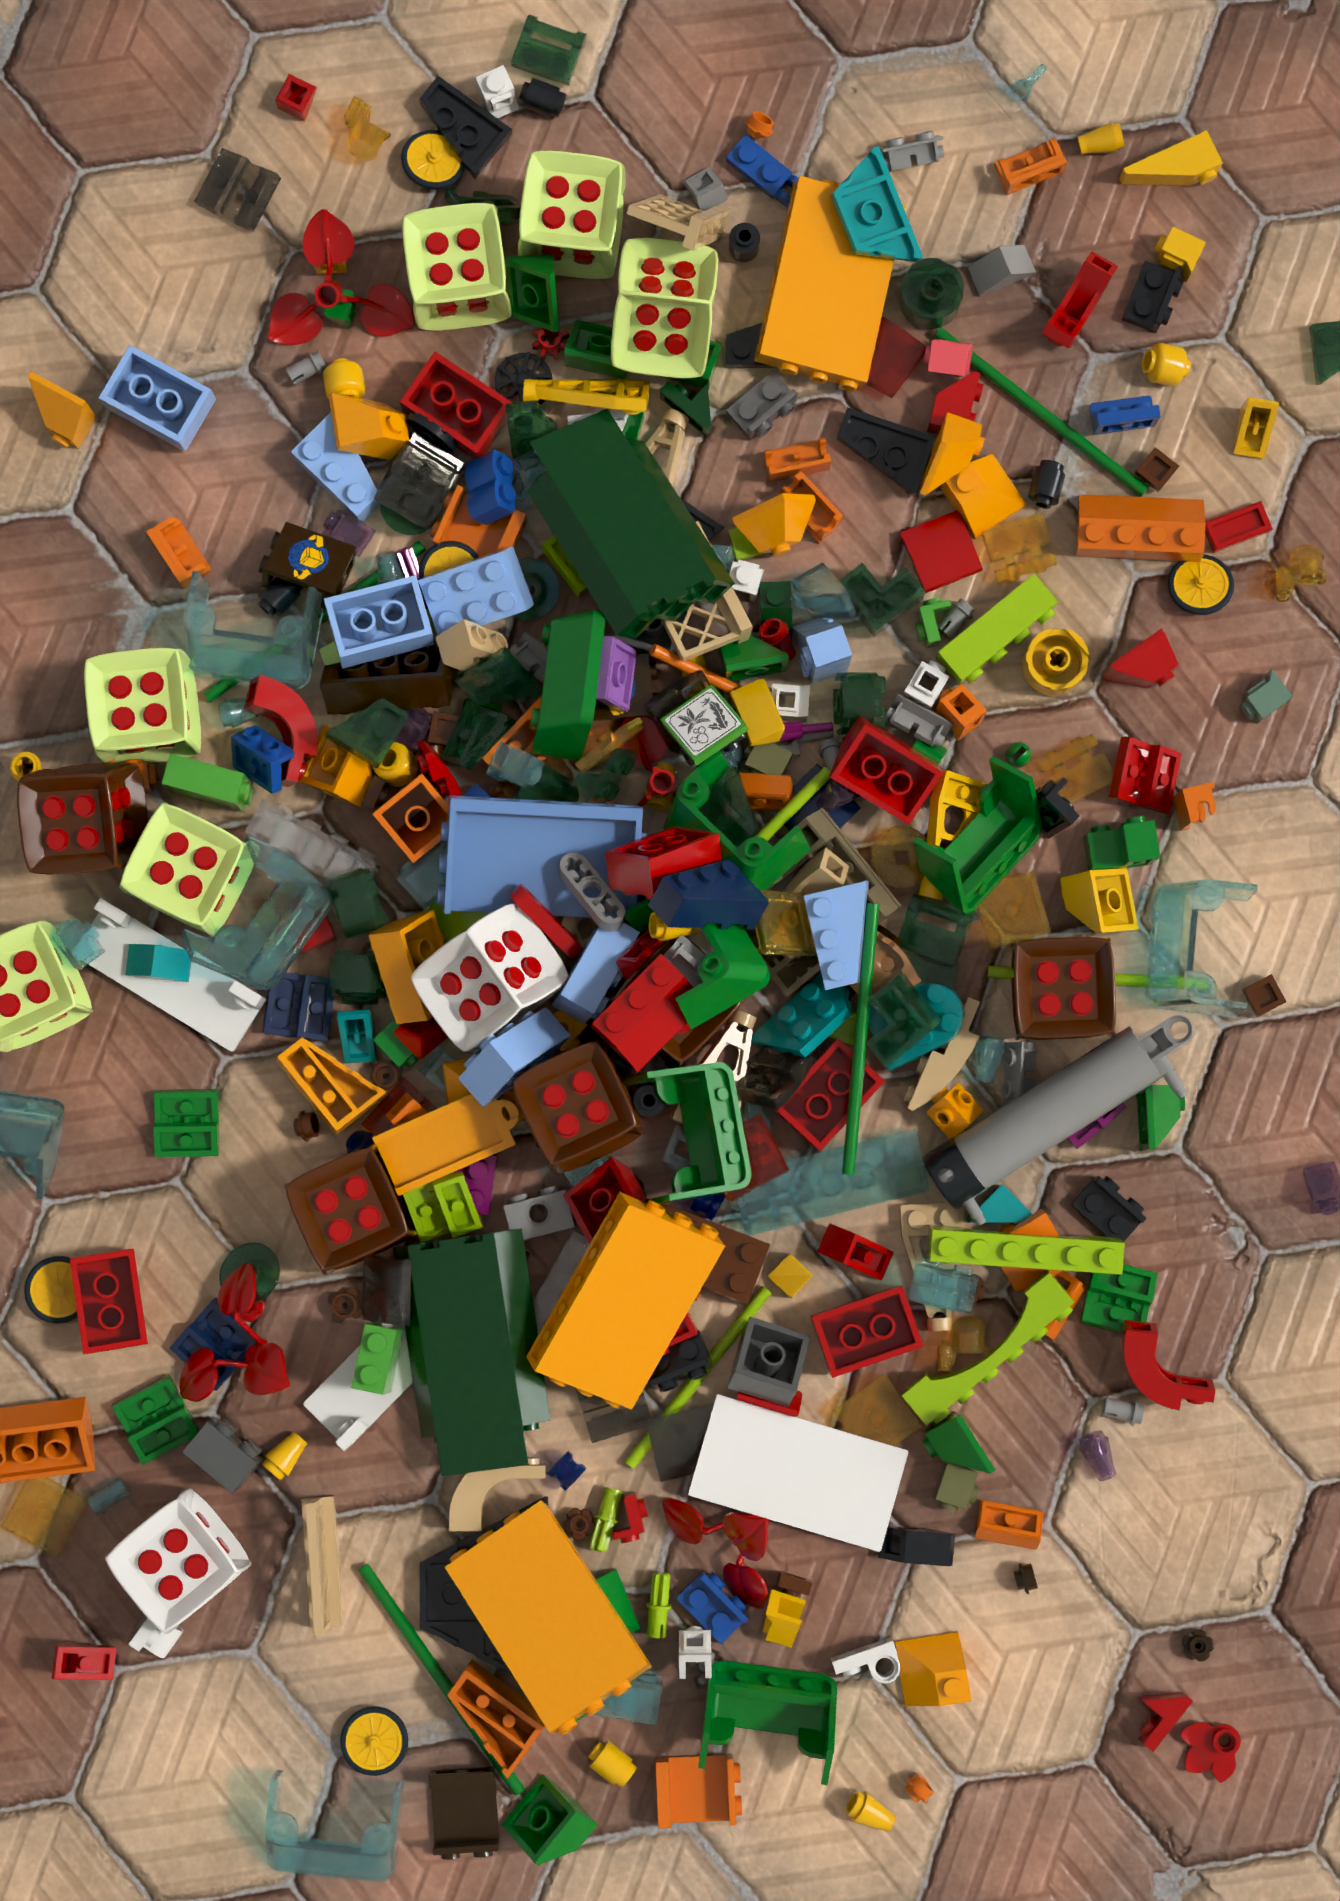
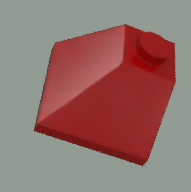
M1161 628L1113 662L1102 677L1108 682L1150 688L1157 683L1161 687L1175 677L1172 671L1179 664L1167 636Z

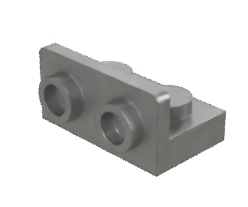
M771 371L726 410V414L751 441L756 435L759 438L763 437L773 427L772 422L780 415L782 418H785L796 408L795 402L797 401L798 393L794 389L790 390L775 372Z

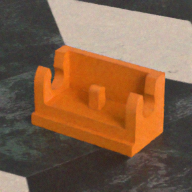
M1054 137L1045 144L1010 158H1001L994 163V166L1006 194L1009 195L1064 173L1067 160Z
M825 437L778 449L764 450L762 453L769 483L794 478L800 471L808 475L830 470L831 458L830 454H827Z
M802 471L794 476L792 483L788 487L784 486L781 489L780 494H811L815 496L816 502L805 530L818 544L842 524L843 515Z
M172 516L146 531L184 589L213 571L179 518L175 519Z
M1213 782L1184 788L1173 797L1172 801L1180 831L1189 829L1195 822H1204L1206 812L1203 802L1207 803L1210 815L1215 813L1216 804L1212 792L1215 787Z

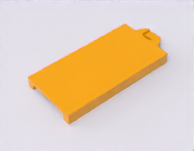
M468 1094L377 1134L372 1139L375 1145H377L395 1186L396 1193L400 1196L516 1145L510 1129L518 1122L519 1111L518 1107L510 1099H495L485 1107H482L472 1094ZM503 1107L509 1112L510 1119H506L504 1116Z

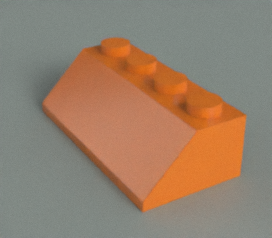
M1079 494L1075 556L1201 562L1205 548L1206 521L1204 500Z
M86 1397L0 1408V1483L95 1471L93 1426Z

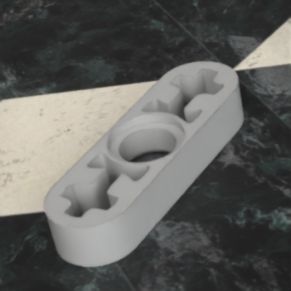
M579 853L564 855L560 860L559 877L600 929L608 932L620 929L624 924L625 907L583 855ZM568 866L574 869L579 867V875L575 870L568 871ZM592 886L598 888L601 894L591 898L586 896L583 890L586 887ZM605 909L609 914L616 913V918L613 919L611 916L604 917Z

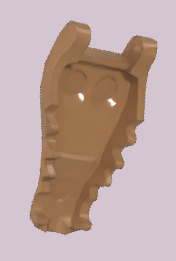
M877 931L870 1005L881 1015L888 1009L885 1002L880 998L882 994L904 976L913 987L922 980L903 950L891 939ZM859 982L850 984L851 988L858 994Z

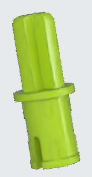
M604 1487L598 1514H594L596 1521L589 1542L590 1549L598 1552L607 1551L614 1524L619 1522L616 1520L624 1492Z
M655 1572L652 1575L650 1602H646V1607L648 1608L646 1636L650 1638H660V1636L661 1638H666L668 1610L671 1609V1604L668 1603L671 1576L665 1572Z

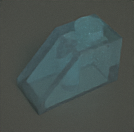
M824 563L791 579L795 592L791 593L795 605L799 610L804 608L811 618H851L856 615L847 590Z

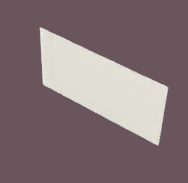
M717 1394L688 1495L880 1552L908 1456V1450Z

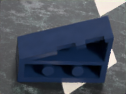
M727 859L664 876L648 906L668 927L704 928L705 924L708 923L719 924L720 929H729L731 924H744L745 929L754 930L770 901L740 871L736 864Z

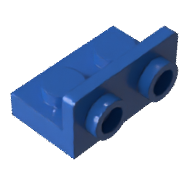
M1151 396L1092 403L1089 407L1094 435L1155 427L1161 417L1159 405L1153 406Z
M257 725L247 727L243 731L232 735L233 768L244 773L250 780L271 794L282 790L281 763L293 758L294 750Z
M702 1570L676 1596V1599L706 1630H711V1635L722 1644L742 1623L749 1619L745 1613L748 1607L737 1595L730 1598L723 1590L726 1584L713 1571L708 1575Z

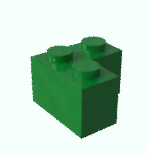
M1145 816L1128 818L1126 822L1121 823V827L1118 829L1110 830L1109 825L1090 828L1091 833H1087L1083 837L1088 871L1147 866L1160 858L1155 820L1145 821Z

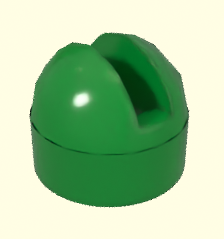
M1015 742L1006 750V761L1014 768H1022L1030 761L1031 750L1025 743ZM1022 747L1026 752L1015 761L1012 756Z

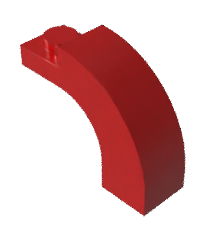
M1091 251L1062 302L1047 322L1042 334L1046 335L1048 340L1057 346L1071 348L1119 266Z
M259 675L250 680L243 710L261 715L272 721L279 729L284 744L294 750V757L281 763L282 786L290 787L302 779L306 767L303 761H308L317 755L318 735L316 724L309 708L294 690L280 681Z
M1124 1320L1122 1349L1126 1367L1132 1381L1145 1396L1159 1405L1179 1411L1181 1399H1186L1187 1402L1198 1405L1205 1402L1214 1403L1216 1390L1212 1379L1176 1375L1168 1372L1158 1363L1155 1357L1158 1340L1156 1323Z

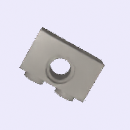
M557 1185L541 1189V1196L529 1199L526 1193L509 1198L510 1204L504 1206L509 1230L522 1228L523 1239L528 1240L576 1227L572 1212L563 1197L567 1191H559ZM536 1204H542L548 1210L546 1220L541 1223L534 1222L530 1217V1210Z

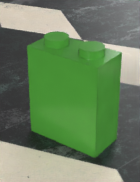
M171 753L161 783L171 793L244 812L245 805L250 806L255 790L254 787H251L252 782L242 772Z
M378 1323L365 1324L351 1388L382 1395L391 1392L404 1329Z

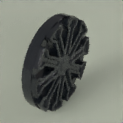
M411 411L407 415L406 423L421 437L448 453H454L458 442L448 432L442 431V427L433 421L430 423L427 417L415 411Z

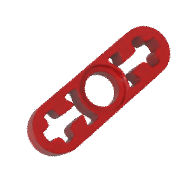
M518 885L509 894L516 905L570 959L573 960L584 950L582 944L524 885Z

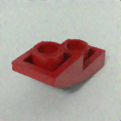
M423 740L417 742L420 754L416 755V760L421 773L427 772L433 782L436 781L441 796L446 795L448 799L449 795L462 796L455 778L437 752Z

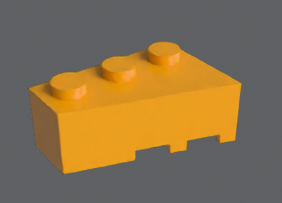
M303 1037L277 1056V1064L335 1136L386 1097L387 1092L364 1079L361 1077L362 1075L347 1068L334 1057Z

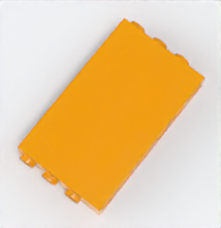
M799 176L792 187L754 361L780 368L779 371L787 375H797L798 373L807 375L811 381L816 383H827L829 381L839 384L838 387L846 391L860 390L868 381L894 259L853 254L830 197L839 187V184L832 180L818 181Z
M619 1192L526 1356L534 1371L548 1376L552 1382L559 1386L565 1387L568 1384L576 1387L578 1392L587 1397L596 1395L612 1407L619 1408L621 1405L632 1410L725 1248V1245L718 1237L719 1232L705 1223H702L701 1226L693 1224L689 1217L680 1212H675L672 1215L666 1212L663 1206L652 1200L645 1203Z
M540 1500L520 1514L517 1511L508 1516L503 1521L504 1526L496 1532L489 1530L482 1534L476 1540L478 1544L470 1550L462 1549L455 1553L449 1559L451 1563L445 1566V1569L549 1733L557 1734L559 1732L562 1736L578 1725L575 1720L585 1713L591 1716L605 1706L603 1701L614 1694L615 1697H618L632 1687L630 1682L651 1668L652 1665L547 1504Z

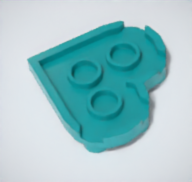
M904 976L880 996L888 1008L881 1015L870 1005L868 1026L889 1071H893L932 1050L934 1051L948 1044L957 1037L958 1031L962 1026V1019L965 1017L962 1000L954 990L934 983L917 984L913 987Z

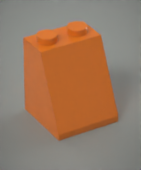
M421 773L378 808L373 815L412 863H414L441 841V822H447L448 804Z

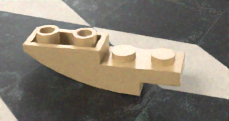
M970 997L965 999L963 1003L965 1017L962 1019V1026L958 1031L959 1034L948 1044L940 1047L944 1050L943 1054L932 1050L928 1056H921L915 1072L920 1074L916 1085L909 1084L903 1101L908 1103L905 1110L912 1112L927 1103L939 1091H942L963 1067L979 1038V1035L968 1031L980 1004L979 1001Z

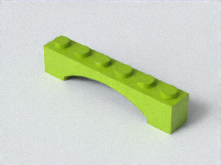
M929 1225L927 1258L930 1262L1122 1275L1125 1242L1116 1237L1028 1235L983 1231L955 1226Z
M1049 1270L1024 1290L1027 1300L1019 1319L1008 1335L991 1352L975 1363L952 1373L930 1377L925 1372L902 1392L904 1400L926 1426L932 1421L935 1424L941 1422L950 1414L947 1408L956 1401L960 1404L965 1402L975 1393L972 1388L981 1380L985 1384L999 1373L997 1367L1005 1360L1009 1363L1013 1362L1024 1352L1021 1347L1030 1339L1035 1343L1049 1331L1046 1328L1049 1323L1054 1319L1060 1322L1073 1311L1070 1307L1074 1303L1073 1298Z

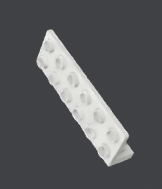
M100 898L94 907L99 913L75 949L74 956L227 1050L234 1052L267 999L193 954L189 982L126 976L129 944H153L179 949L184 948Z
M401 1304L381 1323L404 1329L391 1392L382 1395L351 1388L360 1349L359 1346L304 1402V1406L338 1439L335 1443L343 1451L347 1450L413 1383Z

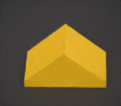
M1252 397L1246 399L1239 411L1233 454L1264 459L1279 402Z

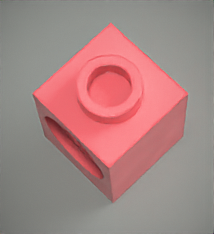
M934 339L931 345L926 346L924 363L929 364L928 371L967 376L970 370L973 344Z

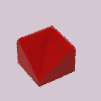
M288 74L275 99L277 108L305 121L317 87Z

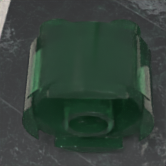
M922 259L913 264L904 276L899 294V304L903 315L915 328L937 329L943 327L955 318L960 308L964 292L962 276L956 267L941 261L942 259ZM930 290L932 295H937L936 297H931V295H926V291Z
M837 672L834 681H840L839 689H833L832 699L834 724H840L841 726L840 729L836 730L837 734L847 735L859 715L879 728L880 726H886L887 710L885 707H882V695L886 693L885 676H878L877 672Z
M360 867L325 879L337 918L341 921V929L345 939L379 929L382 925L388 923L378 896L373 897L379 893L369 868L363 869Z
M345 949L334 951V957L328 961V1000L334 1002L335 996L342 997V1004L377 1005L378 998H384L385 1003L389 1002L384 983L381 980L376 957L372 950L367 951L366 955H353V951Z

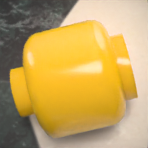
M1156 343L1145 352L1142 360V371L1146 374L1147 379L1151 383L1167 386L1178 385L1183 377L1188 376L1191 368V361L1187 359V354L1183 347L1165 343Z
M339 358L334 360L323 371L325 393L328 399V395L331 392L362 398L365 394L364 376L359 364L345 358Z
M388 742L381 745L373 756L372 765L374 772L379 778L385 780L386 784L393 787H402L409 784L417 774L418 764L416 756L399 742Z

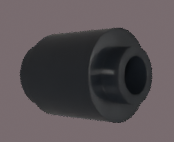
M532 78L530 83L524 82L519 99L524 101L523 108L549 118L552 115L559 118L567 94L561 92L559 87Z
M739 223L730 231L729 252L737 261L748 262L753 260L759 252V231L750 223Z
M1042 460L1039 466L1035 468L1028 494L1034 506L1049 509L1051 506L1058 504L1065 479L1064 466L1061 463L1052 460Z
M274 577L268 589L264 588L258 594L261 600L258 605L270 617L274 614L281 617L301 596L300 591L304 587Z
M653 1085L640 1087L633 1098V1104L637 1113L646 1118L656 1117L663 1111L665 1106L656 1097ZM646 1095L654 1096L655 1104L653 1106L647 1107L643 1104V1098Z

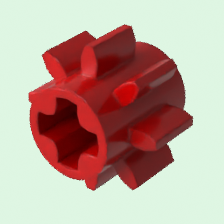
M541 328L540 331L533 329L532 334L538 341L532 343V349H540L543 360L546 356H553L555 360H558V353L561 350L564 351L566 343L562 341L569 338L568 331L560 332V330L552 332ZM551 336L555 340V344L549 345L546 337Z

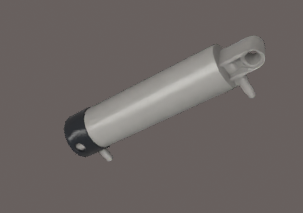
M1174 1015L1140 1037L1136 1035L1131 1026H1128L958 1136L951 1137L923 1156V1163L940 1193L954 1209L964 1206L971 1219L980 1226L986 1222V1219L982 1215L983 1212L976 1203L975 1197L1164 1077L1178 1098L1185 1097L1187 1091L1174 1071L1175 1068L1168 1056L1187 1045L1195 1035L1193 1023L1185 1016ZM1176 1022H1184L1188 1026V1033L1182 1039H1175L1171 1035V1027Z

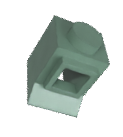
M1271 669L1266 674L1264 680L1243 695L1245 700L1241 702L1240 708L1248 719H1254L1258 724L1288 702L1293 696L1273 669Z

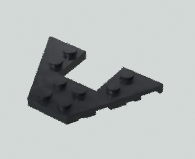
M544 1496L518 1511L521 1514L540 1500L548 1506V1496ZM506 1516L485 1527L482 1531H478L420 1562V1629L436 1635L449 1644L459 1647L486 1663L512 1675L445 1569V1566L451 1563L449 1559L455 1553L462 1549L470 1550L478 1544L476 1540L482 1534L489 1530L496 1532L503 1527V1521L508 1517Z

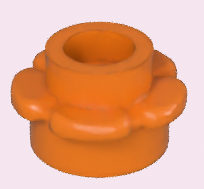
M754 111L750 118L745 119V124L748 128L747 132L752 137L763 139L772 135L774 121L766 114Z
M919 1772L913 1777L908 1776V1785L905 1787L907 1793L916 1803L922 1800L923 1803L927 1804V1799L934 1794L929 1783Z

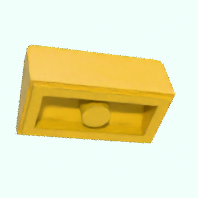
M765 679L756 680L731 691L729 695L735 710L747 725L748 731L745 734L750 746L779 742L785 727Z

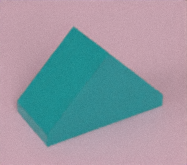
M129 944L125 975L189 982L193 951L153 944Z
M369 1009L337 1012L345 1064L376 1061V1046L373 1041L375 1038L373 1012Z
M1003 1184L998 1185L978 1205L986 1219L985 1223H1021L1033 1215ZM969 1215L968 1223H975V1221L971 1219Z

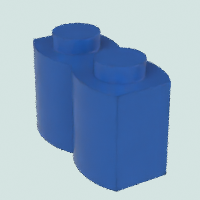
M492 450L466 464L465 480L469 490L467 506L472 520L488 525L515 511L516 492L512 487L514 466L508 455Z

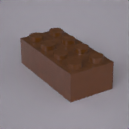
M660 1204L666 1209V1212L672 1215L675 1212H680L689 1217L693 1224L701 1226L702 1223H705L719 1232L718 1237L725 1245V1248L701 1289L747 1306L770 1244L668 1204Z

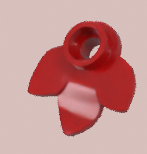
M1196 1722L1182 1730L1180 1733L1181 1738L1191 1745L1185 1757V1770L1187 1772L1203 1773L1212 1770L1214 1777L1219 1783L1224 1782L1234 1773L1236 1768L1235 1753L1241 1744L1240 1735L1234 1727L1228 1724H1219L1213 1727L1206 1722ZM1226 1734L1229 1736V1742L1224 1746L1219 1745V1737Z

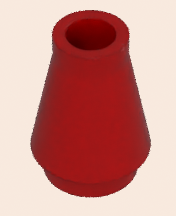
M778 618L766 620L760 626L759 639L787 653L789 661L792 660L796 655V651L792 644L787 623Z

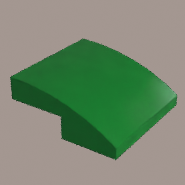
M219 1089L155 1090V1125L153 1126L155 1157L218 1156Z
M1123 1264L1122 1275L1091 1273L1080 1324L1122 1334L1124 1320L1147 1322L1158 1273Z
M170 1374L112 1404L115 1414L128 1434L127 1439L142 1465L191 1440L199 1432Z

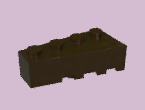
M424 647L413 650L410 653L393 655L343 669L341 662L325 665L319 685L327 714L347 715L356 712L376 713L384 710L440 708L450 706L458 669L443 664L439 647L429 649Z

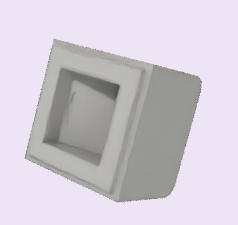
M710 167L683 181L694 203L701 210L705 211L720 205L728 198L723 183Z

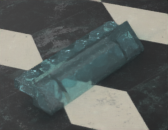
M916 1129L857 1143L855 1175L842 1174L844 1147L751 1169L752 1176L749 1184L745 1188L734 1190L745 1235L750 1236L930 1191L927 1170L923 1163V1155Z

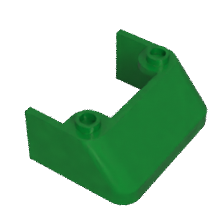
M590 610L553 618L550 621V625L544 624L541 643H545L544 646L548 651L539 709L533 708L530 727L536 728L531 754L581 761L593 723L606 620L602 611Z
M718 751L706 759L680 783L665 820L663 830L677 826L719 833L722 861L729 859L736 864L740 871L763 894L808 853L811 848L797 825L773 847L761 837L748 838L739 847H736L698 810L708 800L709 795L733 774L723 754Z
M994 756L989 759L993 780L989 784L984 785L978 795L980 812L944 850L938 845L931 846L919 838L913 841L920 872L956 909L965 914L972 913L1035 845L1042 831L1033 777Z
M646 899L625 911V917L630 927L640 932L637 939L649 928V918L651 913L654 912L648 906L651 901L650 899ZM706 923L704 928H701L715 951L705 956L698 964V974L703 983L675 998L691 1029L763 989L770 980V971L741 924H731L729 929H720L719 924Z
M714 1062L650 1071L624 1079L625 1086L653 1082L655 1095L660 1102L666 1105L680 1104L691 1164L689 1167L678 1169L673 1174L671 1179L673 1194L645 1200L646 1203L649 1200L663 1204L739 1190L749 1184L752 1173L733 1071L727 1064Z
M718 1661L712 1665V1678H708L698 1768L705 1769L708 1744L724 1745L729 1743L734 1735V1727L798 1736L797 1745L801 1753L811 1758L822 1759L821 1784L828 1785L835 1745L837 1684L835 1680L821 1673L731 1661Z

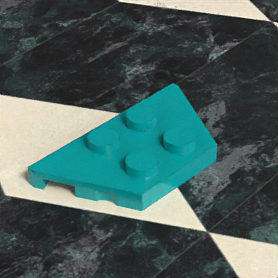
M879 145L875 146L830 197L853 254L912 262L920 261L923 258L922 252Z
M820 972L752 1035L751 1042L757 1048L768 1046L772 1047L776 1052H791L795 1056L807 1057L852 1015L851 1003L848 1000L850 994L849 985L825 990L822 973Z

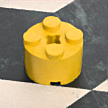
M1051 628L1040 632L1031 641L1023 657L1022 669L1025 679L1033 689L1049 697L1060 696L1070 692L1079 684L1087 672L1089 664L1087 645L1072 630ZM1052 659H1061L1062 662L1059 666H1052L1050 664Z

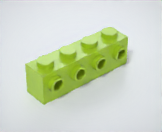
M1034 573L937 653L936 659L946 668V671L959 686L965 681L972 684L984 673L981 669L990 661L995 665L1008 654L1005 648L1013 642L1019 645L1032 634L1029 629L1037 622L1041 626L1048 622L1056 614L1053 609L1058 604V600Z

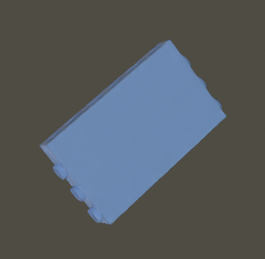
M449 795L447 822H441L440 839L441 841H446V852L439 856V873H444V886H438L437 905H442L444 914H451V911L492 913L505 905L516 904L509 894L518 885L522 884L554 916L591 918L560 879V860L568 853L583 855L609 886L605 851L647 837L646 833H642L643 808L638 805ZM568 866V871L575 870L579 875V867L574 869ZM592 886L586 887L583 890V893L591 898L601 894L598 888ZM611 889L624 905L625 911L642 902V896H638V894L624 895L623 891ZM616 913L610 914L611 916L616 918Z

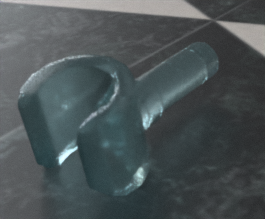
M1041 64L1026 80L1020 79L1015 82L1013 93L1021 86L1026 87L1028 91L1022 96V101L1028 100L1031 96L1032 86L1047 70V67Z

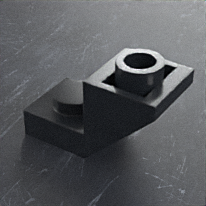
M888 1525L882 1549L878 1552V1558L909 1564L953 1566L955 1534L929 1528L912 1530Z

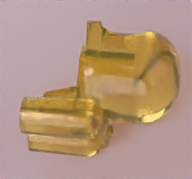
M354 96L344 114L345 125L348 126V129H352L347 139V147L356 158L363 161H371L377 158L383 141L389 140L391 134L369 122L372 106Z
M1303 544L1293 549L1289 556L1288 569L1281 565L1276 571L1277 601H1289L1295 584L1320 585L1326 583L1327 573L1323 570L1324 554L1320 548L1311 544Z
M962 1316L953 1322L950 1330V1344L947 1343L946 1339H943L937 1347L938 1371H952V1366L955 1365L958 1354H989V1348L985 1347L986 1326L981 1319L974 1316Z

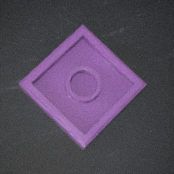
M614 636L603 637L596 699L616 711L628 712L630 709L637 651Z

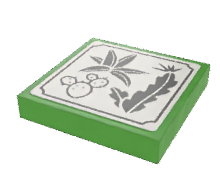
M712 684L660 719L664 728L696 766L748 731L744 721Z

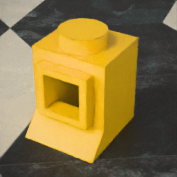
M1172 227L1168 236L1161 235L1154 251L1159 253L1157 259L1161 261V265L1174 271L1176 267L1181 268L1187 282L1206 242Z
M771 1589L763 1632L767 1633L765 1640L792 1648L802 1620H800V1616L806 1600Z

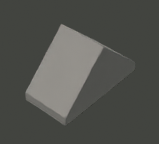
M1025 245L999 246L967 268L979 297L1036 274Z

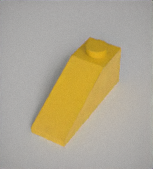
M1206 130L1123 168L1119 180L1121 184L1191 186L1198 182L1204 185L1218 176L1217 173L1223 162Z

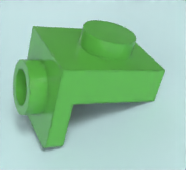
M940 597L924 601L923 606L918 609L919 622L915 623L918 640L924 641L926 649L938 646L941 641L935 615L949 612L951 608L950 600L942 601Z

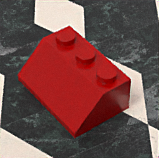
M859 715L841 743L829 776L909 825L944 772L937 762Z
M660 954L592 1023L591 1028L638 1073L687 1023L675 998L691 990L693 986L683 974Z

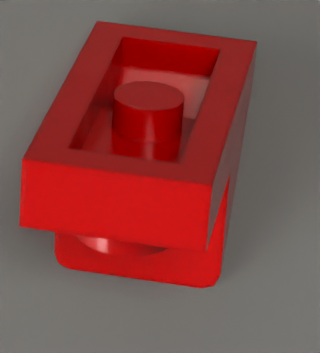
M73 1641L58 1644L55 1646L51 1678L55 1680H113L117 1648L110 1645H81Z
M1185 1693L1139 1696L1146 1705L1157 1713L1155 1718L1149 1717L1144 1722L1139 1731L1142 1735L1138 1738L1152 1752L1155 1751L1193 1702Z

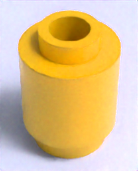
M609 1740L604 1744L599 1741L588 1755V1758L592 1760L589 1767L613 1786L617 1784L622 1788L637 1769V1766L632 1763L633 1759Z

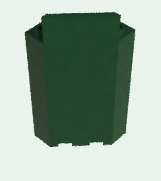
M608 409L530 441L531 446L547 471L536 478L535 483L527 492L617 636L636 639L656 618L676 621L695 601L714 604L735 584L644 441L625 437Z
M522 1228L393 1247L421 1438H433L434 1443H437L441 1475L448 1476L529 1465L524 1431L539 1429L540 1422L550 1421L551 1419L544 1375L535 1372L526 1358L538 1337Z

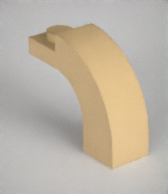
M826 847L809 860L785 887L774 904L765 924L770 929L767 941L790 959L798 954L809 923L804 895L844 886L849 865Z
M528 1457L529 1465L467 1473L458 1484L451 1501L449 1531H482L483 1504L487 1492L497 1483L507 1479H546L547 1463H540V1458Z

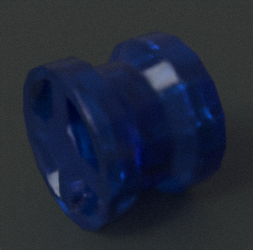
M727 1193L698 1197L694 1200L690 1209L695 1212L701 1211L705 1213L706 1218L713 1221Z
M568 1450L546 1474L551 1478H556L560 1482V1487L566 1491L587 1468L582 1463L578 1464L573 1460V1454Z

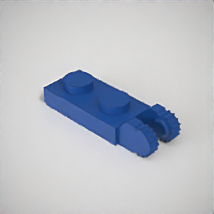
M745 134L726 156L727 163L771 199L775 198L788 208L790 195L781 189L786 184L792 188L798 177L793 175V172Z

